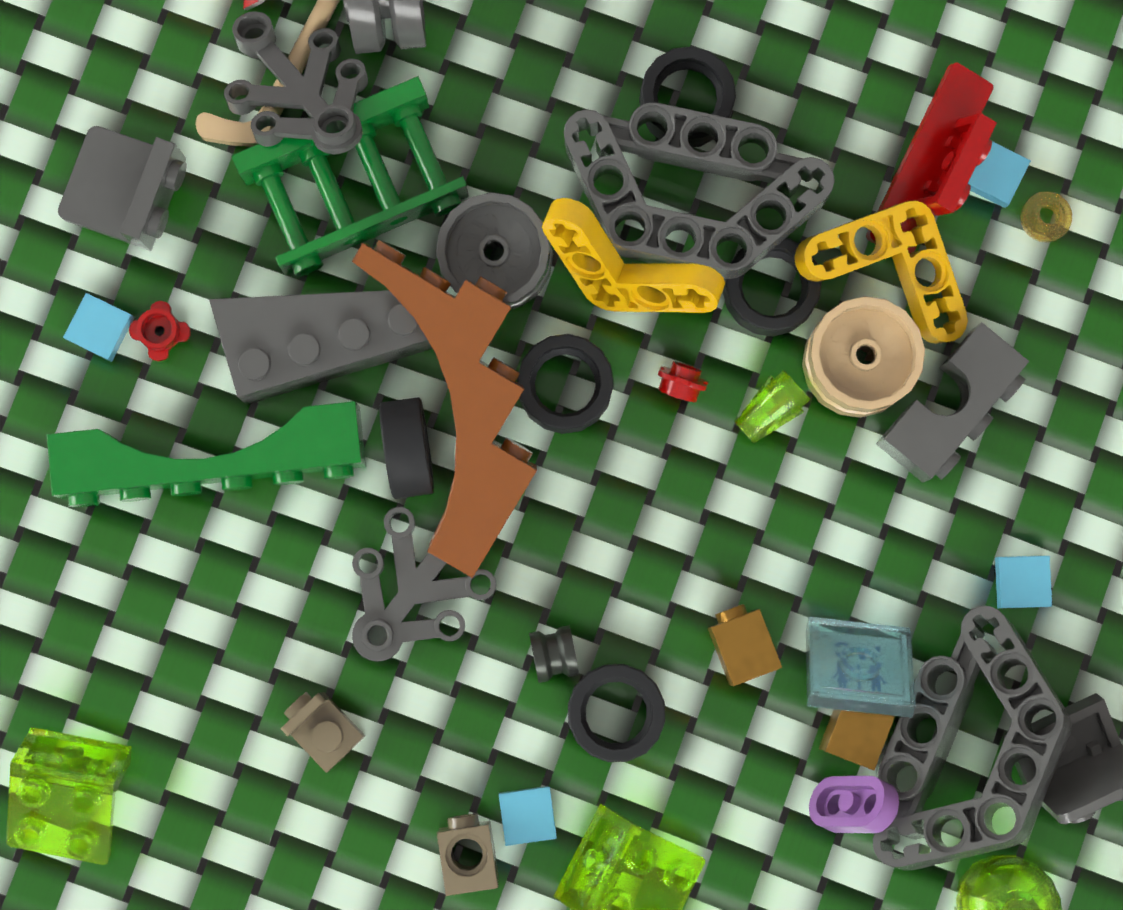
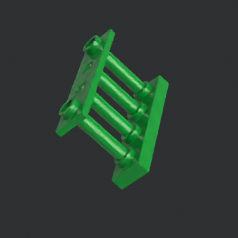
M419 76L354 104L353 113L359 117L363 128L362 138L355 148L383 210L355 222L327 160L330 154L319 150L313 140L283 138L274 146L266 147L257 144L231 156L245 184L250 185L255 182L257 186H262L290 249V251L275 257L285 275L293 272L296 277L310 274L324 265L322 260L432 212L435 217L447 215L462 203V199L469 197L463 176L447 182L419 118L423 115L422 110L429 108V104ZM392 123L396 127L402 128L429 191L404 202L400 201L373 139L376 136V130ZM302 163L303 166H309L336 228V231L311 242H308L281 180V177L284 175L283 170Z

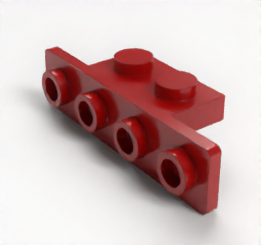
M958 62L948 66L878 211L904 202L918 201L929 207L934 216L954 213L964 204L970 193L971 186L968 182L974 169L985 160L992 147L990 137L997 122L982 114L994 88L992 83ZM914 217L907 218V220L900 223L903 232L911 231L917 227ZM868 229L866 238L876 245L875 236ZM917 246L907 248L909 254L914 252Z

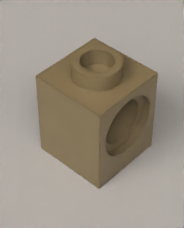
M478 813L447 818L448 827L439 828L437 832L446 896L498 888L499 876L491 821L479 822ZM462 839L476 841L482 849V859L472 866L460 864L453 854L455 843Z

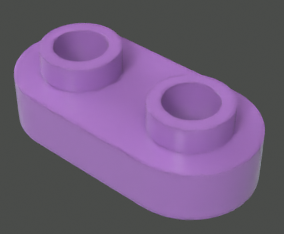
M831 776L822 780L814 789L809 802V815L816 825L834 833H879L894 821L898 812L899 797L893 785L875 776Z

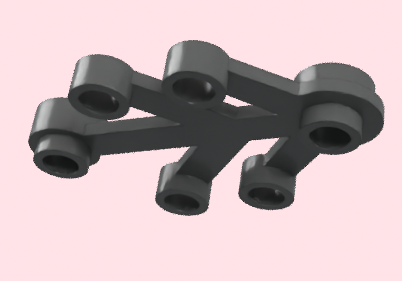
M248 12L238 17L232 27L238 49L251 58H259L284 87L252 85L246 80H235L229 83L224 90V97L229 110L237 115H245L252 112L256 106L304 109L311 117L284 118L279 117L277 113L272 111L260 112L251 120V129L256 142L262 146L269 147L278 144L283 138L313 140L319 150L328 154H341L353 149L359 143L363 134L361 121L353 113L357 93L363 91L368 85V76L363 62L358 59H347L337 66L335 73L338 87L333 103L328 105L321 95L329 63L336 60L341 53V46L335 31L322 28L310 35L308 39L310 55L303 76L276 46L274 28L266 14L262 12ZM323 44H330L328 47L318 48ZM358 74L355 78H346L348 75ZM240 95H247L241 100H235ZM267 126H274V128L269 131H261L263 128Z
M395 507L389 510L384 518V527L392 537L399 591L386 609L379 576L385 566L382 554L373 548H363L354 555L352 561L355 573L360 576L365 614L354 625L352 640L358 653L371 661H384L392 658L398 653L403 642L432 638L455 641L463 635L466 626L465 620L461 614L453 610L441 612L436 619L402 622L415 604L465 597L486 600L496 591L495 577L484 569H478L473 578L467 576L433 581L447 563L430 553L426 555L416 568L412 537L416 520L414 515L403 507ZM402 513L408 516L409 526L404 532H395L390 525L391 519L394 515ZM366 554H373L378 560V566L372 573H364L359 566L360 559ZM478 575H485L490 579L491 587L486 594L478 595L471 588L472 580ZM446 616L456 617L460 624L458 632L452 636L443 634L440 629L441 620ZM377 625L384 627L387 632L386 641L379 646L373 645L368 638L370 629Z

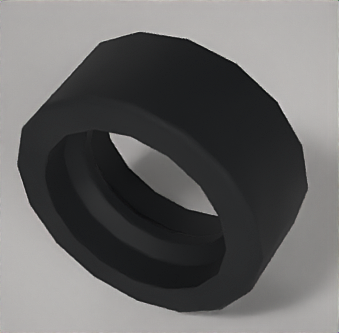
M693 46L673 48L657 57L645 72L639 96L640 106L646 103H658V91L667 76L680 70H692L702 73L710 79L716 90L717 102L712 115L726 118L731 117L736 99L734 78L726 64L710 51ZM656 122L645 123L650 133L659 140L665 136V129ZM698 132L693 134L688 139V142L693 148L701 147L714 139L707 133Z
M786 238L762 258L782 259L791 264L799 274L802 284L800 298L796 305L784 314L776 316L763 315L752 309L745 300L742 290L745 274L735 279H724L723 295L727 310L740 326L754 334L774 337L792 332L809 318L820 299L822 281H810L800 275L794 258L796 249L799 246L798 243L790 238ZM743 249L736 253L731 264L738 263L745 257ZM812 257V262L814 263V265H818L815 259Z
M571 334L549 336L533 345L522 359L519 368L520 375L517 378V382L524 386V390L519 397L520 403L528 417L543 429L561 434L579 432L596 423L608 408L614 386L612 368L603 351L588 339ZM567 354L579 357L588 364L594 374L595 390L593 397L584 408L574 413L562 414L551 411L542 404L536 394L535 380L537 372L544 362L554 356Z
M417 397L380 403L382 443L392 497L399 499L433 494L432 461L421 399Z
M625 664L602 665L587 672L574 686L568 702V724L576 742L591 756L607 762H629L646 754L659 740L666 721L665 701L657 684L642 670ZM609 682H623L633 686L642 695L646 704L647 718L643 729L635 738L624 743H609L599 739L591 731L586 721V706L589 697L598 687Z

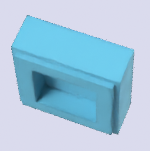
M992 141L989 154L980 165L975 167L968 182L971 186L970 191L1006 208L1010 204L1031 160Z
M86 293L63 338L112 362L135 317Z
M1050 556L995 558L997 609L1052 607Z
M550 786L499 793L505 846L557 839Z

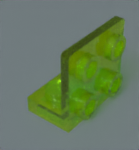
M31 727L10 762L7 845L13 848L95 864H107L111 855L115 793L131 763L132 747Z
M600 804L553 897L570 910H682L705 865V859L678 844L640 827L617 811Z

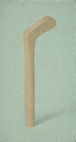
M317 0L288 56L290 62L301 74L307 65L310 55L308 44L310 35L318 29L326 28L340 0ZM276 79L273 86L284 87L279 82V80ZM262 106L258 113L272 111L280 117L284 108ZM206 112L200 113L197 116L196 130L205 141L249 147L258 144L251 129V121L243 123L224 119ZM267 126L263 128L261 131H269L273 129L274 126Z

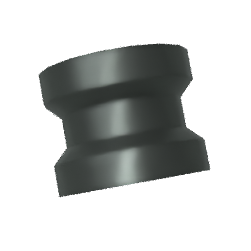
M570 625L559 627L556 633L544 635L540 631L529 633L539 683L549 681L556 674L564 673L568 677L579 675Z

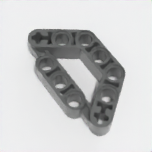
M646 103L639 106L633 112L630 121L603 116L597 111L586 109L574 113L565 124L564 141L570 162L598 222L618 254L625 258L648 263L700 264L715 269L724 279L738 278L820 210L826 203L834 185V175L827 163L814 157L799 158L777 153V141L774 134L768 128L759 124L660 103ZM656 122L665 129L666 134L662 139L650 142L644 140L639 135L638 129L644 123ZM587 130L590 136L596 135V152L599 158L592 162V154L586 142L579 141V132ZM704 132L715 140L716 146L711 151L698 152L689 145L688 139L695 133ZM755 143L764 149L766 158L758 163H749L740 156L738 149L744 144ZM622 152L636 154L641 158L744 181L758 180L771 184L726 222L646 205ZM613 174L620 178L623 186L617 193L605 195L597 191L594 183L602 175ZM814 178L819 183L816 191L807 190L797 198L793 206L790 198L796 193L801 180L809 182ZM764 208L775 209L780 213L783 225L775 230L764 229L757 222L756 213ZM628 219L635 220L644 228V234L636 241H624L615 232L618 224ZM683 230L692 236L694 246L684 253L675 252L668 247L665 240L666 237L673 231ZM725 241H733L742 247L745 257L738 263H726L719 258L716 248Z
M979 606L973 608L965 615L961 623V634L951 658L946 656L932 657L919 670L908 696L909 716H900L879 766L878 778L895 787L899 797V806L894 821L882 832L874 834L873 850L883 864L897 869L916 870L1023 843L1031 833L1071 734L1072 722L1068 712L1014 625L998 609L991 606ZM990 623L995 628L993 631L994 635L1006 651L998 654L983 639L985 633L982 628ZM1016 665L1026 666L1028 669L1026 683L1021 688L1015 690L1007 689L1004 683L1007 671ZM981 669L1012 719L987 784L980 798L922 812L926 800L934 791L973 696L974 683ZM946 671H955L958 680L954 690L946 695H938L935 684L939 675ZM1042 710L1054 711L1056 715L1054 729L1045 735L1034 734L1031 728L1034 715ZM934 718L938 727L937 734L928 743H919L916 738L917 726L924 719ZM1023 758L1033 759L1036 765V774L1032 781L1023 785L1015 784L1011 774L1015 763ZM912 765L917 771V782L909 791L900 792L896 784L897 774L905 766ZM1011 807L1016 815L1015 825L1010 832L998 835L992 827V817L998 809ZM958 819L961 821L964 829L962 840L953 847H947L941 839L942 828L946 822ZM899 834L915 840L925 838L928 846L920 843L904 847V856L893 852L892 845L900 842Z

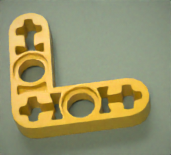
M559 198L551 203L542 225L543 232L585 297L595 306L614 312L705 313L712 312L717 308L725 286V280L715 269L693 263L624 264L595 215L586 205L569 198Z
M908 201L810 236L797 247L794 257L796 268L800 275L814 282L833 279L892 256L912 318L919 327L922 338L934 344L951 342L960 338L966 330L968 322L967 312L941 235L930 208L922 202ZM914 217L917 227L911 231L903 232L900 223L907 220V218ZM861 227L872 231L876 240L875 249L868 256L860 253L854 242L855 233ZM925 243L926 250L909 254L907 248ZM840 246V251L843 255L826 260L823 265H814L812 262V256L816 255L818 250L824 251ZM922 258L931 262L935 268V279L929 287L922 286L915 277L916 264ZM942 293L943 298L925 302V295ZM940 313H947L949 322H946L943 328H936L933 319L939 317Z

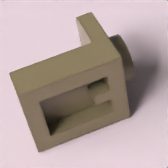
M305 692L284 712L289 721L281 730L287 737L292 736L326 773L365 737L360 729L325 692H319L313 698Z

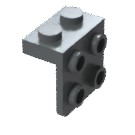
M100 126L91 127L86 134L59 204L58 214L66 222L152 251L156 238H160L166 228L169 217L168 206L174 191L179 190L183 183L187 168L186 157L175 143L158 137L155 138L153 145Z
M1097 693L1065 707L1072 722L1071 734L1042 803V806L1060 824L1084 822L1093 817L1097 810L1116 801H1123V745L1105 700ZM1055 712L1033 722L1031 725L1033 733L1036 735L1050 733L1056 725ZM1031 758L1020 759L1015 763L1022 783L1027 784L1032 781L1036 774V765Z

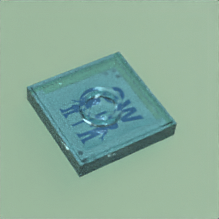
M808 617L806 626L807 707L912 718L916 704L910 628Z

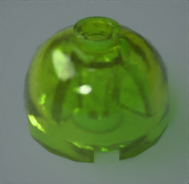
M1003 854L990 855L975 862L965 872L957 886L959 891L956 897V907L954 906V910H1062L1061 897L1048 874L1034 862L1015 855Z

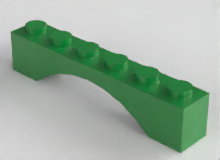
M355 401L305 406L287 424L262 441L234 453L205 459H174L147 454L125 445L100 429L47 434L51 493L54 497L64 500L68 499L69 507L99 505L100 496L119 494L120 501L122 502L151 499L150 490L170 488L171 496L195 495L202 493L201 485L221 483L222 490L224 491L249 489L253 487L252 479L272 477L273 485L296 484L304 482L303 474L323 472L325 480L354 477V468L366 467L361 412L359 405Z

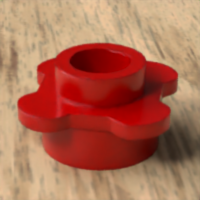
M165 301L154 302L151 305V309L144 312L129 327L131 338L141 341L148 348V355L154 361L166 360L169 357V351L178 342H186L191 333L189 325L185 322H179L172 314L171 306ZM158 327L164 328V334L161 336L155 333Z
M673 361L671 368L661 366L658 375L662 377L658 387L661 392L689 402H697L700 390L706 391L708 382L699 378L701 370L681 362Z

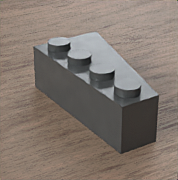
M389 290L209 299L237 397L247 405L433 349L414 317Z

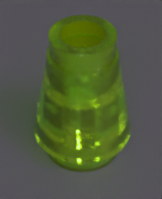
M782 370L775 378L771 375L768 377L734 422L755 444L760 438H764L804 413L802 407L811 399Z

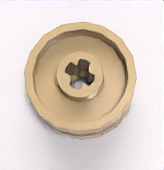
M864 296L843 301L825 314L805 343L802 368L807 386L820 404L839 415L862 418L882 413L912 390L923 370L925 348L919 327L905 310L886 299ZM859 349L866 352L865 360L870 361L871 364L860 363L856 357V352Z

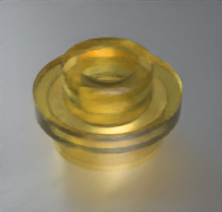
M1040 192L1033 195L1026 201L1021 210V224L1024 231L1032 239L1039 242L1058 240L1067 233L1072 223L1070 205L1062 196L1054 192ZM1042 208H1048L1054 212L1055 222L1053 224H1047L1040 218V210Z

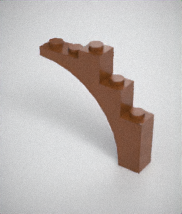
M378 240L373 248L366 243H362L352 262L383 284L414 317L436 353L450 391L456 429L455 473L446 509L429 543L427 552L473 578L537 471V466L529 461L533 454L530 450L507 437L503 444L494 440L524 390V386L516 381L520 372L493 357L489 365L480 360L511 309V306L503 301L507 291L480 276L476 284L466 279L455 297L447 292L451 282L426 267L418 275L401 265L406 255L388 244Z

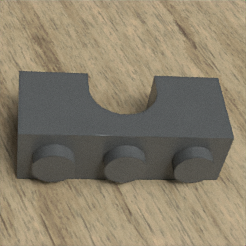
M981 322L967 334L940 367L941 370L956 382L960 391V403L955 413L948 416L938 415L916 400L906 407L876 444L922 483L932 479L935 475L942 480L960 460L961 456L955 450L968 436L973 441L976 440L991 423L993 417L987 412L999 398L1007 402L1022 386L1026 379L1019 373L1029 361Z

